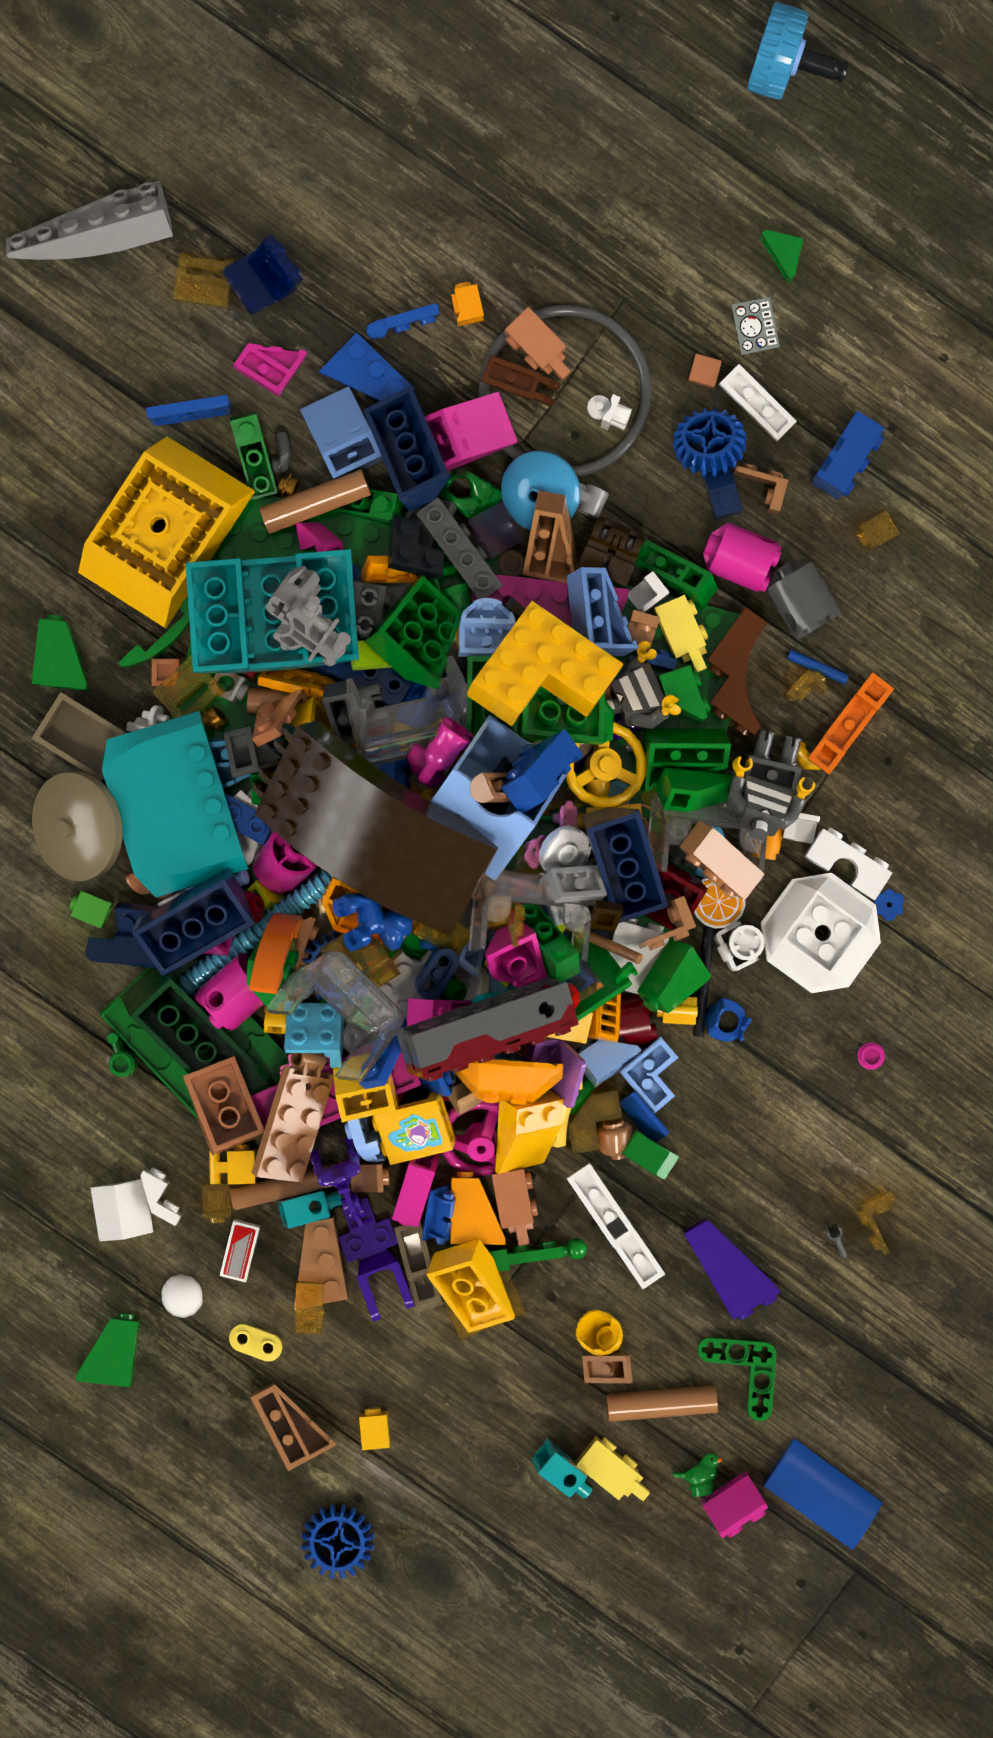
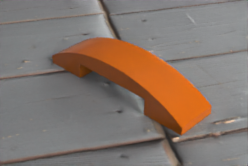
M872 672L807 759L830 775L845 755V752L894 688Z
M276 912L271 917L258 947L249 991L278 993L284 976L283 966L293 938H297L303 916Z

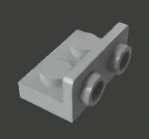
M577 864L573 867L556 865L547 869L546 873L539 880L541 887H550L555 903L602 900L607 895L597 865L586 866L585 864Z

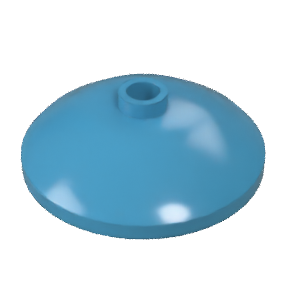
M531 451L519 456L508 466L501 483V495L507 512L519 525L531 530L537 501L532 497V491L538 493L540 490L566 495L570 519L574 516L580 502V484L575 471L562 457L548 451Z

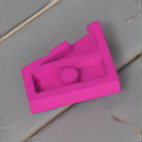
M248 343L234 363L233 369L279 397L307 357V352L304 350H299V352L282 350V347L274 346L266 348L262 345Z

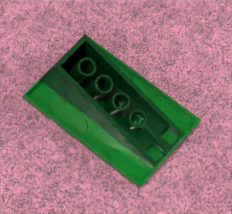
M194 958L184 964L182 968L173 970L165 976H162L157 968L147 967L99 1014L197 1118L183 1076L235 1056L251 1095L278 1084L281 1077L280 1067L289 1064L288 1054L268 1033H264L263 1027L252 1016L235 1030H229L223 1026L217 1029L210 1022V1014L205 1007L200 1006L195 1000L194 995L190 994L179 981V975H185L187 969L192 970L194 964H199V960Z

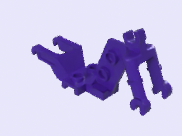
M346 1137L345 1142L349 1160L324 1169V1163L318 1148L312 1150L310 1159L319 1185H332L338 1189L339 1194H344V1197L341 1198L343 1205L341 1208L350 1232L338 1236L347 1263L360 1258L357 1280L374 1322L382 1318L368 1282V1277L371 1274L384 1269H390L395 1276L406 1308L415 1307V1304L411 1297L400 1260L387 1249L398 1244L390 1218L388 1217L376 1222L368 1197L359 1199L357 1194H353L349 1189L351 1178L360 1173L361 1167L359 1162L360 1155L355 1148L353 1139L349 1140Z

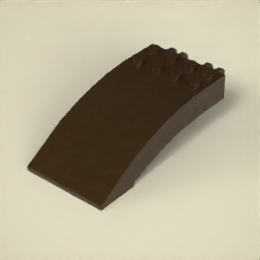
M318 720L297 725L296 728L291 724H282L280 731L288 740L283 737H277L273 742L274 747L283 754L277 769L273 772L269 768L262 767L258 775L265 783L256 781L252 786V791L261 798L255 815L314 864L362 895L447 936L452 935L498 847L460 815H454L428 801L378 769Z

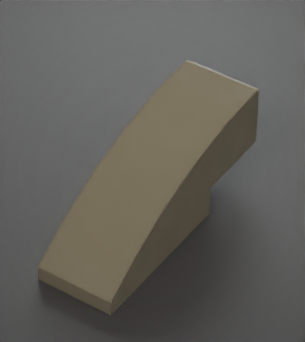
M421 1221L418 1227L405 1225L395 1227L394 1230L415 1308L420 1312L444 1305L441 1294L426 1275L432 1258L427 1241L422 1240L423 1227Z

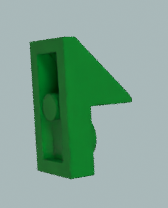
M636 1130L621 1153L650 1173L664 1180L679 1158L673 1152Z

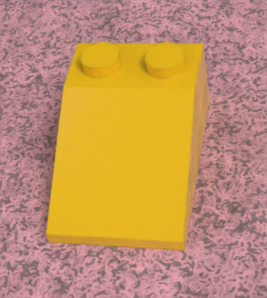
M548 1090L535 1102L525 1105H514L510 1101H499L495 1166L497 1174L545 1162L562 1126L564 1099Z
M480 1239L434 1253L426 1275L468 1333L514 1319L515 1314L495 1261Z

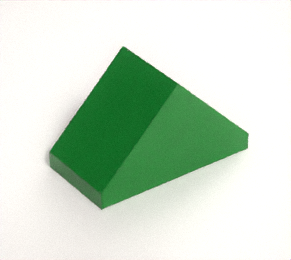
M770 230L761 232L759 239L786 283L789 284L795 276L803 238Z

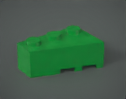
M644 728L642 742L646 755V775L642 783L644 792L653 790L652 787L657 786L664 768L710 773L727 769L731 743L725 730Z

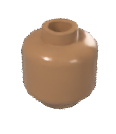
M614 1117L606 1119L597 1130L600 1151L603 1155L611 1156L612 1160L626 1158L621 1153L633 1135L632 1126L625 1122L623 1118Z

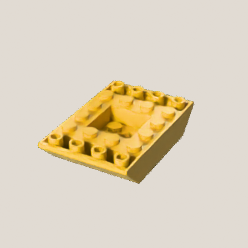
M166 436L143 452L84 543L78 573L162 627L167 628L188 596L185 563L210 561L255 491ZM160 519L165 520V529L162 532L155 533L153 531L154 523Z

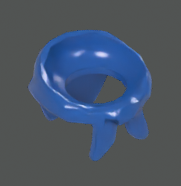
M722 998L708 1008L705 1025L707 1033L714 1039L730 1042L739 1038L742 1042L744 1040V1031L752 1021V1018L745 1017V1011L738 1003ZM725 1011H732L738 1018L737 1027L732 1032H723L718 1027L721 1014Z

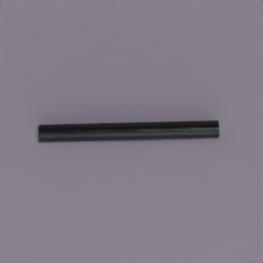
M704 928L701 961L710 973L715 929ZM710 979L697 992L698 1013L693 1036L704 1037Z

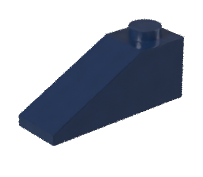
M729 466L727 467L726 474L721 470L717 471L715 477L712 472H707L705 477L701 474L714 521L738 515L743 510Z

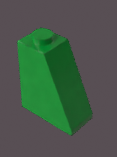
M47 615L46 619H39L32 684L43 687L89 691L90 685L70 624L63 621L62 616Z
M670 939L637 992L647 1009L653 1012L659 1010L669 1014L710 979L711 974L691 945Z
M118 1312V1316L114 1315L78 1371L75 1381L131 1387L134 1379L141 1319L134 1318L135 1314L129 1312Z

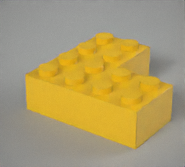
M531 601L473 680L466 695L510 726H513L541 686L587 717L614 680L623 663Z

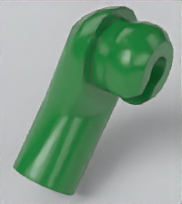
M587 1077L583 1080V1089L579 1090L575 1105L570 1110L571 1115L578 1112L595 1088Z

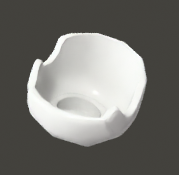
M179 1274L169 1278L163 1285L162 1302L165 1309L173 1316L181 1318L192 1316L202 1306V1289L192 1276Z

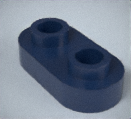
M439 947L431 953L415 979L414 987L418 995L425 999H436L442 994L459 964L458 956L453 950L447 947ZM445 956V963L439 965L440 957ZM427 980H431V986L425 989L424 983Z

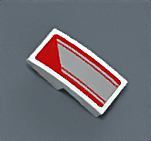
M237 1219L233 1220L220 1276L242 1282L247 1281L260 1225Z

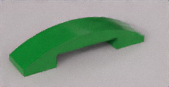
M188 597L179 608L185 615L147 651L137 644L118 662L121 667L128 669L152 661V659L157 658L170 649L190 627Z

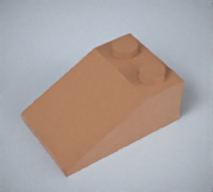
M235 1056L183 1076L212 1156L263 1136L264 1128Z

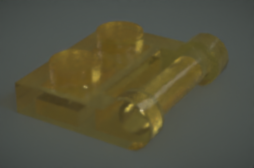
M180 252L173 300L227 309L235 260L226 259L225 261L198 258L189 256V253ZM188 267L223 272V279L188 274L186 272Z
M191 655L152 692L175 718L201 711L215 697H221L226 691L210 673H193ZM206 682L210 688L188 709L182 712L179 706Z

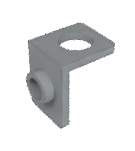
M216 673L209 686V690L236 704L238 699L243 700L249 686L246 685L248 679L236 673ZM223 676H230L234 681V687L228 692L220 690L218 682Z

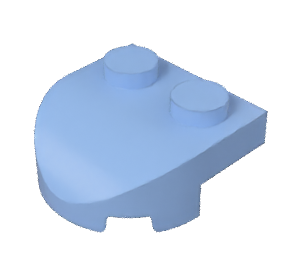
M480 598L463 611L458 628L459 657L493 655L516 623L513 613L509 612L502 605L501 601L493 598Z
M367 1118L347 1121L345 1131L348 1139H353L358 1154L364 1160L371 1163L386 1161V1157L379 1149V1144L382 1141L380 1133L375 1130L370 1131Z

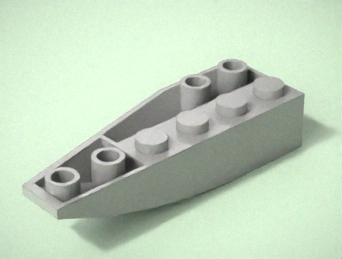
M145 182L139 187L118 190L113 194L15 234L6 239L7 257L34 260L91 257L123 251L172 237V224L161 182Z

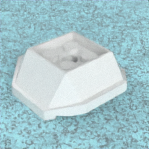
M833 873L791 879L760 922L761 932L765 940L766 960L810 993L849 987L881 943L876 904ZM819 925L826 926L829 931V935L824 941L818 940L815 936V930Z

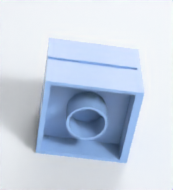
M489 715L430 802L454 815H460L498 847L485 872V875L495 881L536 826L566 775L561 772L556 778L559 784L544 802L523 814L515 808L512 802L508 804L503 815L494 814L484 809L474 800L470 793V784L473 778L482 772H493L503 756L507 757L510 763H513L519 758V751L531 744Z

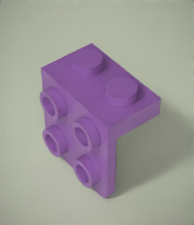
M545 1037L546 1040L542 1043L528 1044L524 1062L563 1064V1079L550 1090L564 1099L563 1105L566 1108H573L585 1073V1060L562 1039Z

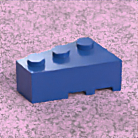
M857 411L811 483L837 500L842 495L847 497L856 484L852 481L857 472L862 474L869 464L870 460L866 457L871 449L877 451L885 437L881 433L885 428Z
M564 728L533 747L532 744H529L519 751V758L512 763L513 768L505 775L507 779L501 788L515 808L523 814L544 802L559 784L556 778L561 772L564 775L568 774L571 770L569 765L580 760L583 753Z

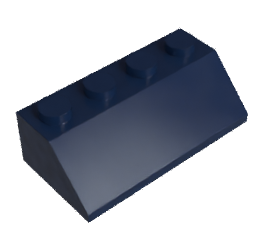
M409 386L364 409L363 412L397 495L411 512L435 500L449 480L450 475L412 386Z
M606 807L582 815V822L592 854L607 892V902L622 904L623 913L619 923L669 907L639 809Z
M227 867L136 920L132 934L160 974L165 976L254 925L255 920L242 887Z

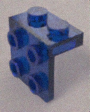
M273 235L265 238L256 251L228 265L223 270V276L250 314H256L289 296L303 280L298 267L292 264L285 254L284 247L280 242H277Z

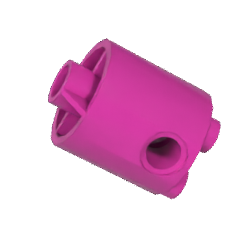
M727 522L710 534L703 554L707 571L756 592H759V590L765 592L771 579L770 566L776 567L781 555L780 550L782 546L778 545L779 542Z
M274 831L255 855L252 869L263 886L277 895H282L298 888L317 865L293 848Z
M243 953L234 957L194 994L195 1000L200 1006L205 1007L210 1014V1022L217 1029L223 1026L226 1029L235 1030L264 1005L253 991H249V986L246 984L249 956Z

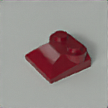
M660 861L657 870L667 902L684 896L691 915H693L708 888L699 878L675 864ZM669 907L645 914V916L669 930L676 929L675 923H671L667 914V908Z

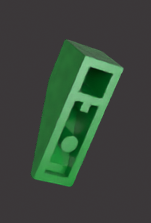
M648 540L641 546L635 566L647 574L653 571L667 589L678 597L685 595L687 601L692 599L694 605L703 610L718 590L712 573Z

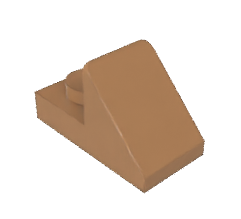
M633 610L628 625V631L632 640H636L637 645L642 641L652 644L660 617Z
M625 1351L602 1356L593 1354L582 1356L585 1383H633L630 1355Z

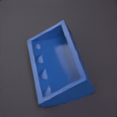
M795 1438L762 1482L767 1489L852 1550L859 1543L883 1504L882 1501Z

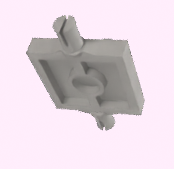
M399 949L362 989L376 1004L365 1015L369 1022L374 1024L383 1013L393 1016L396 1020H407L408 998H423L417 994L414 983L431 955V950H428L418 961ZM427 980L424 983L425 989L431 986V980Z

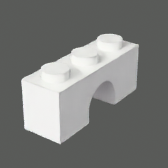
M830 827L828 831L821 829L803 857L825 871H829L834 862L840 858L849 860L855 867V876L849 886L868 899L876 900L892 874L891 871L887 870L889 865L878 857H875L874 860L864 855L866 850L854 842L848 845L841 840L843 835Z

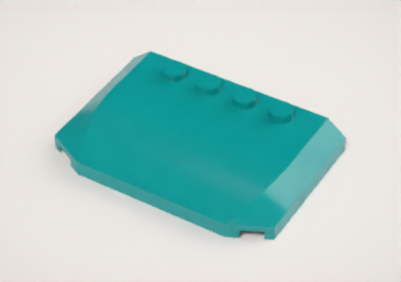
M200 711L107 739L102 766L104 779L108 790L111 792L119 808L123 828L122 837L134 875L156 898L196 886L227 867L232 874L249 869Z

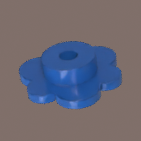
M891 889L886 890L884 894L880 893L876 900H874L877 905V914L883 915L886 921H892L896 915L903 913L901 905L904 903V897L899 893L894 894ZM888 902L891 903V907H887Z

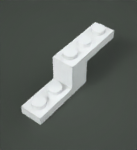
M588 1163L569 1176L567 1180L641 1288H646L664 1276V1271L591 1164Z

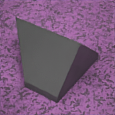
M250 726L224 733L233 778L258 772L262 767L269 768L277 765L282 758V754L268 743L257 747L252 740L253 730H251Z

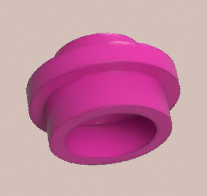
M868 1042L859 1048L857 1059L862 1067L873 1070L883 1064L885 1053L883 1048L877 1043Z

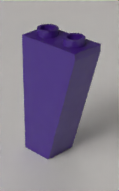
M707 1218L683 1231L733 1320L737 1317L739 1320L745 1319L754 1313L752 1309L762 1304L764 1307L778 1299L776 1295L781 1293L779 1288Z

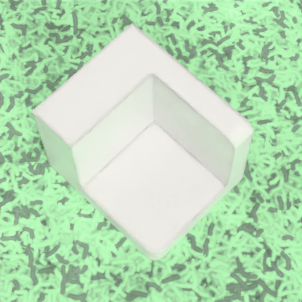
M652 571L641 583L629 591L628 599L638 611L647 613L668 597L670 592Z
M800 813L798 819L783 830L782 839L812 844L820 816Z

